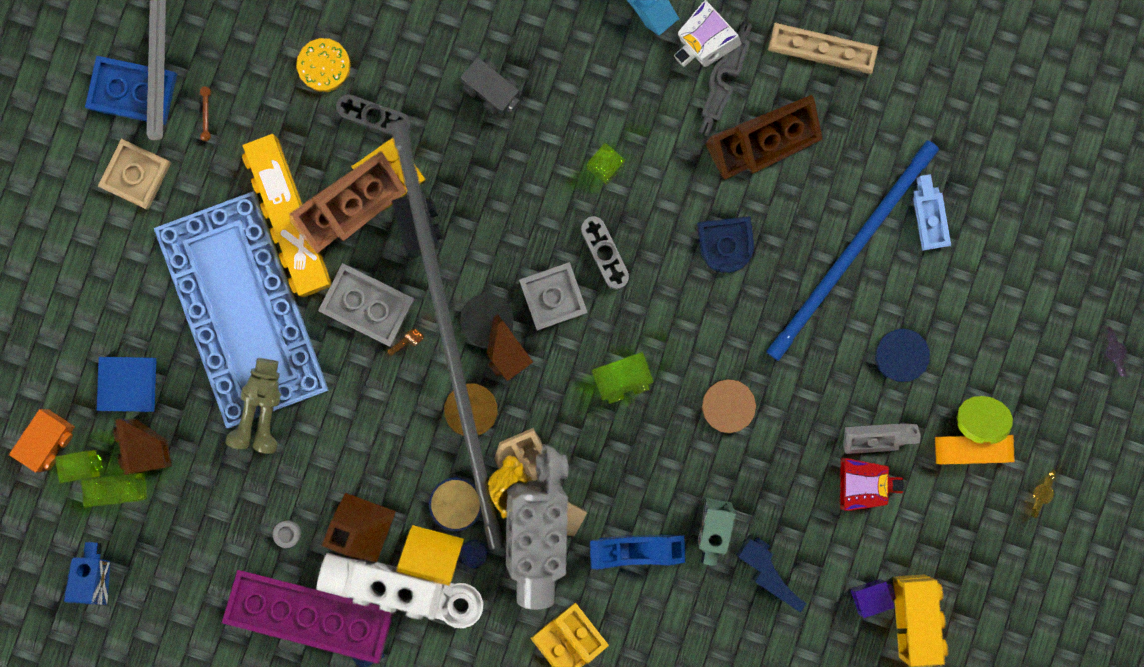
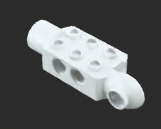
M327 553L324 558L318 578L317 590L346 598L352 597L354 598V603L368 606L372 602L380 604V609L384 611L396 612V609L407 611L406 615L411 618L422 619L423 616L429 617L431 620L436 618L444 620L454 628L472 626L479 620L483 612V601L480 593L468 584L451 583L450 586L398 573L396 572V566L360 558L343 557ZM376 581L383 582L386 586V591H380L376 586ZM402 588L410 589L413 598L405 597L402 593ZM458 598L465 599L469 605L466 611H458L454 606V601Z

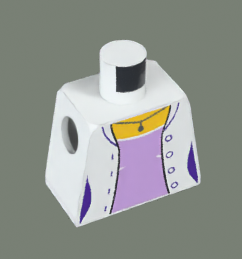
M705 0L679 30L678 36L685 46L674 56L683 67L695 57L706 67L739 47L741 41L739 35Z

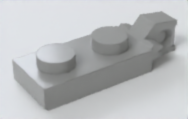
M917 424L845 427L843 448L846 454L897 451L904 444L920 443L921 435Z

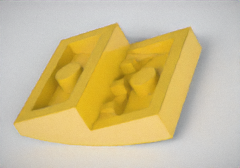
M412 525L396 572L450 586L464 539Z
M576 603L560 613L530 638L552 667H582L609 646Z

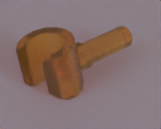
M417 329L410 330L400 342L387 350V352L392 356L406 346L408 342L416 347L422 341L424 335Z

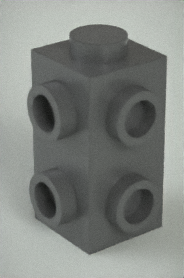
M477 57L460 77L464 84L462 89L473 98L479 96L485 101L483 106L494 115L497 112L502 116L507 111L512 113L520 103L518 99L520 93L517 89L519 85L509 76L505 78L497 73L498 68L491 61L486 59L483 62Z

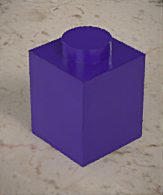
M882 579L850 589L858 614L863 618L895 608L892 601L896 599L893 587Z

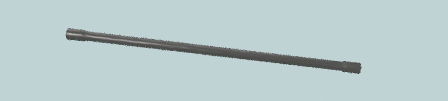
M400 120L390 123L392 136L400 159L482 511L489 549H497L505 544L500 523L497 520L494 503L489 494L488 477L412 154L409 130L406 120Z

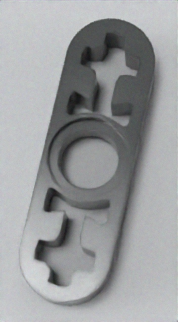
M344 95L337 101V112L347 121L392 136L390 124L386 123L387 114H391L389 116L390 121L406 120L409 133L411 132V121L404 113L353 95ZM352 101L356 109L362 110L361 119H357L360 116L358 112L349 111L346 114L343 105H348ZM374 109L379 110L382 115L381 120L375 124L369 123L367 121L368 112Z

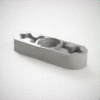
M589 217L582 224V235L607 286L615 290L621 289L627 284L629 273L604 222L598 217ZM592 222L595 226L600 225L601 227L598 229L600 239L604 236L607 238V240L598 242L594 247L591 242H596L593 233L587 234L586 232L589 229V223ZM601 246H609L613 251L612 258L607 261L601 260L597 255L598 249ZM617 260L619 264L614 265L617 273L622 272L624 274L621 278L622 283L611 282L609 279L612 277L610 267L605 271L603 266L610 265Z

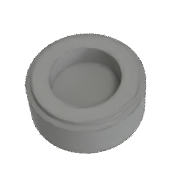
M286 520L275 526L273 539L278 546L290 548L300 541L301 529L297 523Z

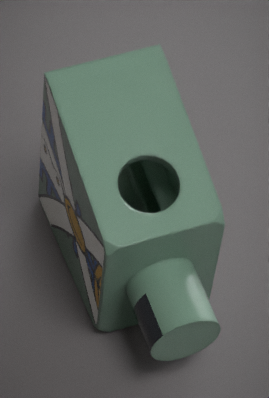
M705 498L698 534L699 549L703 550L701 562L704 564L715 566L717 565L719 553H727L736 515L731 502ZM714 534H717V535H718L717 537H714V538H711V537H710V536H712V535H714Z

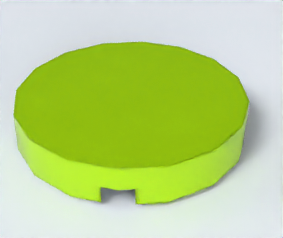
M971 397L962 403L957 413L959 430L976 443L983 444L984 441L991 442L990 444L999 443L1006 439L1012 428L1013 417L1010 410L1002 402L991 397Z

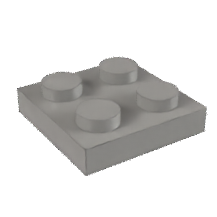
M570 262L519 280L537 331L588 313Z

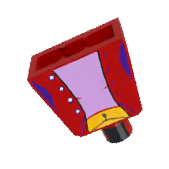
M840 458V509L850 511L888 505V493H903V478L889 477L888 466Z

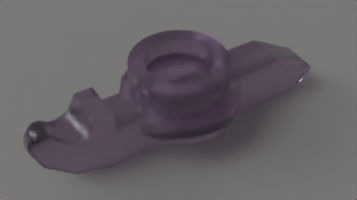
M1109 326L1107 328V339L1110 345L1106 349V355L1111 361L1115 362L1118 373L1121 377L1127 376L1123 359L1127 355V349L1122 343L1118 342L1115 331Z

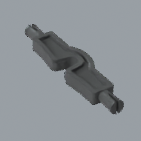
M742 22L738 32L741 45L726 54L712 70L709 80L710 94L702 111L704 120L698 131L703 134L706 125H708L704 135H710L709 133L714 121H719L723 109L733 92V87L724 83L721 80V76L738 77L740 75L744 57L750 41L747 40L753 27L750 23L746 31L743 32L747 22Z

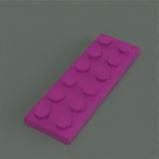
M237 570L222 623L380 664L394 612L381 610L378 605L370 603L368 606L354 603L351 598Z

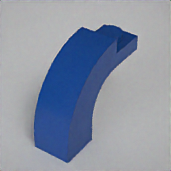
M684 535L615 536L590 541L591 569L623 565H674L685 563Z

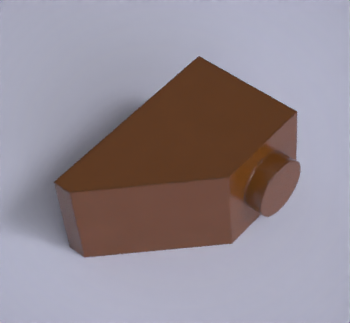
M498 314L493 317L487 354L492 361L488 365L497 377L502 374L506 381H509L532 364L533 361Z

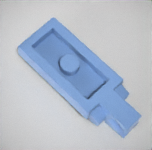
M931 174L917 177L918 191H914L913 200L922 251L951 246L943 195L939 192L938 187L933 188Z

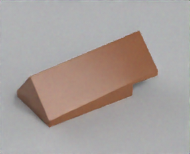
M380 151L289 213L290 222L313 250L318 253L337 237L343 241L389 206L392 203L391 200L398 199L403 195L406 190L384 153Z

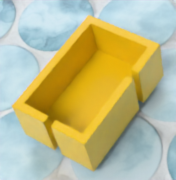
M925 574L892 577L893 590L896 596L894 600L897 629L907 628V633H897L899 658L911 667L943 665L944 656H947L948 649L946 640H942L945 617L944 613L940 612L939 601L943 600L941 584H938L936 579L930 578Z

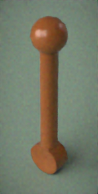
M204 86L200 89V94L203 97V132L200 138L206 142L211 138L208 132V97L211 96V90Z

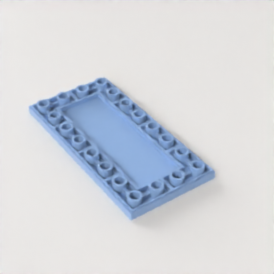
M255 191L154 228L226 428L239 425L244 408V401L240 396L242 387L246 385L251 375V369L255 368L257 358H266L279 362L277 372L280 374L278 382L281 400L278 406H274L273 411L329 391ZM260 406L256 407L254 419L260 415Z

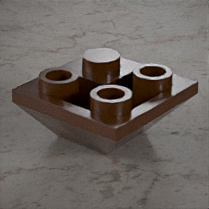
M137 419L115 420L116 426L113 429L115 441L120 445L121 451L118 455V462L125 475L172 467L168 441Z
M345 493L330 522L322 546L347 556L377 562L396 511Z

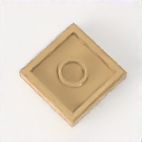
M121 139L98 187L149 210L171 162Z

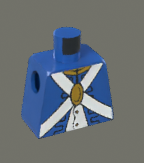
M85 542L83 558H72L64 602L107 605L110 561L100 559L102 543Z

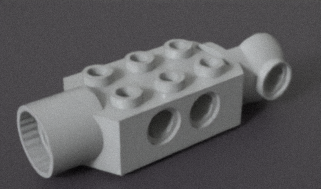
M543 445L541 454L536 457L538 481L515 483L507 488L506 567L511 578L517 581L516 602L519 606L527 609H545L552 606L555 599V581L566 575L568 497L560 486V480L567 479L568 461L565 454H559L558 451L548 445Z

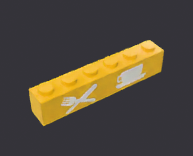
M270 134L244 144L245 153L242 154V159L246 168H251L254 178L251 179V183L256 194L260 193L264 203H261L260 207L265 218H270L273 228L269 229L274 243H279L282 253H279V258L283 267L288 268L291 274L288 282L292 292L298 293V296L306 297L330 288L332 282L320 251L316 253L290 222L289 213L303 204L278 138L274 134Z

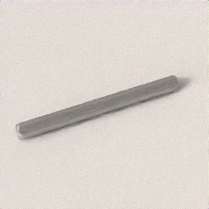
M150 0L146 134L150 140H160L163 137L166 0Z

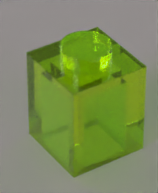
M606 143L587 162V168L606 185L625 165V159Z
M96 450L55 457L59 484L100 477L99 471L102 469V462L100 456L96 455Z

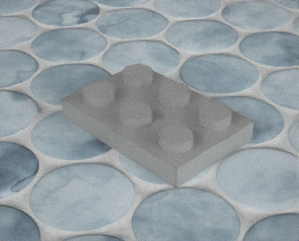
M342 263L318 311L392 347L415 299Z

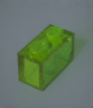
M643 352L592 370L602 401L608 399L609 404L625 399L623 393L633 390L636 395L650 390L648 384L654 382Z
M145 473L81 480L83 507L147 499Z

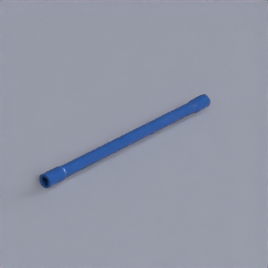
M928 140L925 141L901 177L786 328L779 333L766 352L775 360L779 361L793 343L794 338L920 172L927 167L939 151V148L934 143Z

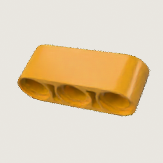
M1008 435L1006 439L995 444L985 441L983 444L976 443L966 436L935 437L936 464L1015 462L1014 435Z

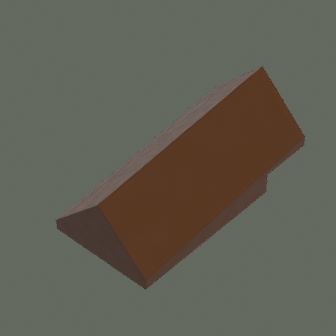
M809 95L711 136L706 146L722 178L726 180L746 169L755 173L822 140L814 97Z

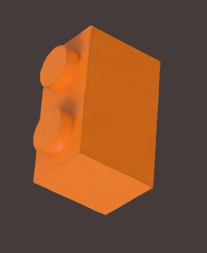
M39 409L9 455L35 473L48 471L57 462L58 457L56 455L61 447H66L73 437L71 432L75 426L49 409Z

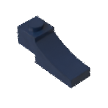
M757 536L754 541L747 537L736 553V556L757 570L752 579L801 613L807 603L796 596L777 574L770 560L773 556L768 551L770 545Z

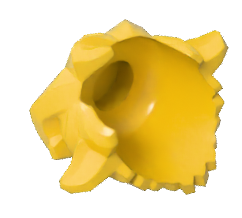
M507 456L502 461L503 467L496 470L488 481L490 497L495 507L501 512L502 518L507 517V488L515 483L533 481L526 474L523 463H520L514 456Z

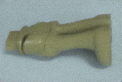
M257 358L255 368L251 369V375L246 385L242 387L240 396L244 401L241 421L238 427L226 437V444L229 447L235 449H246L249 447L255 410L257 406H260L253 448L258 452L266 454L276 452L278 445L271 436L270 421L274 406H278L281 400L278 382L280 374L277 372L278 361Z

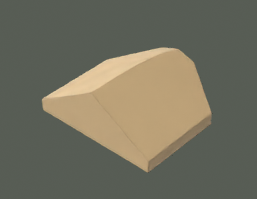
M531 428L499 442L494 460L500 469L503 467L502 461L507 456H514L520 463H523L526 474L533 481L538 480L536 475V457L541 454L542 442L534 428Z

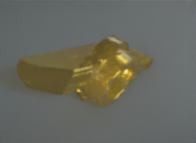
M1052 470L1045 478L1044 484H1040L1034 489L1033 495L1036 502L1032 508L1031 516L1036 519L1043 504L1051 502L1054 497V491L1051 487L1055 479V470Z

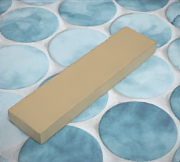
M775 23L768 51L871 74L878 47Z

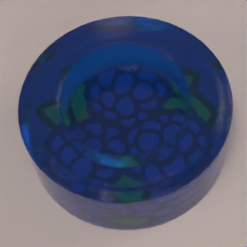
M478 540L466 542L461 548V561L471 568L481 566L487 558L486 546Z

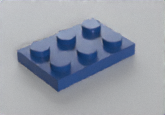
M96 56L85 108L147 122L148 66ZM164 70L163 125L165 126L177 78V73Z

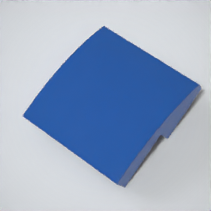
M99 357L97 411L155 412L156 358Z

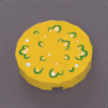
M319 38L310 41L301 49L297 57V70L300 78L308 87L317 92H330L338 89L350 74L351 62L348 53L338 42L331 39Z

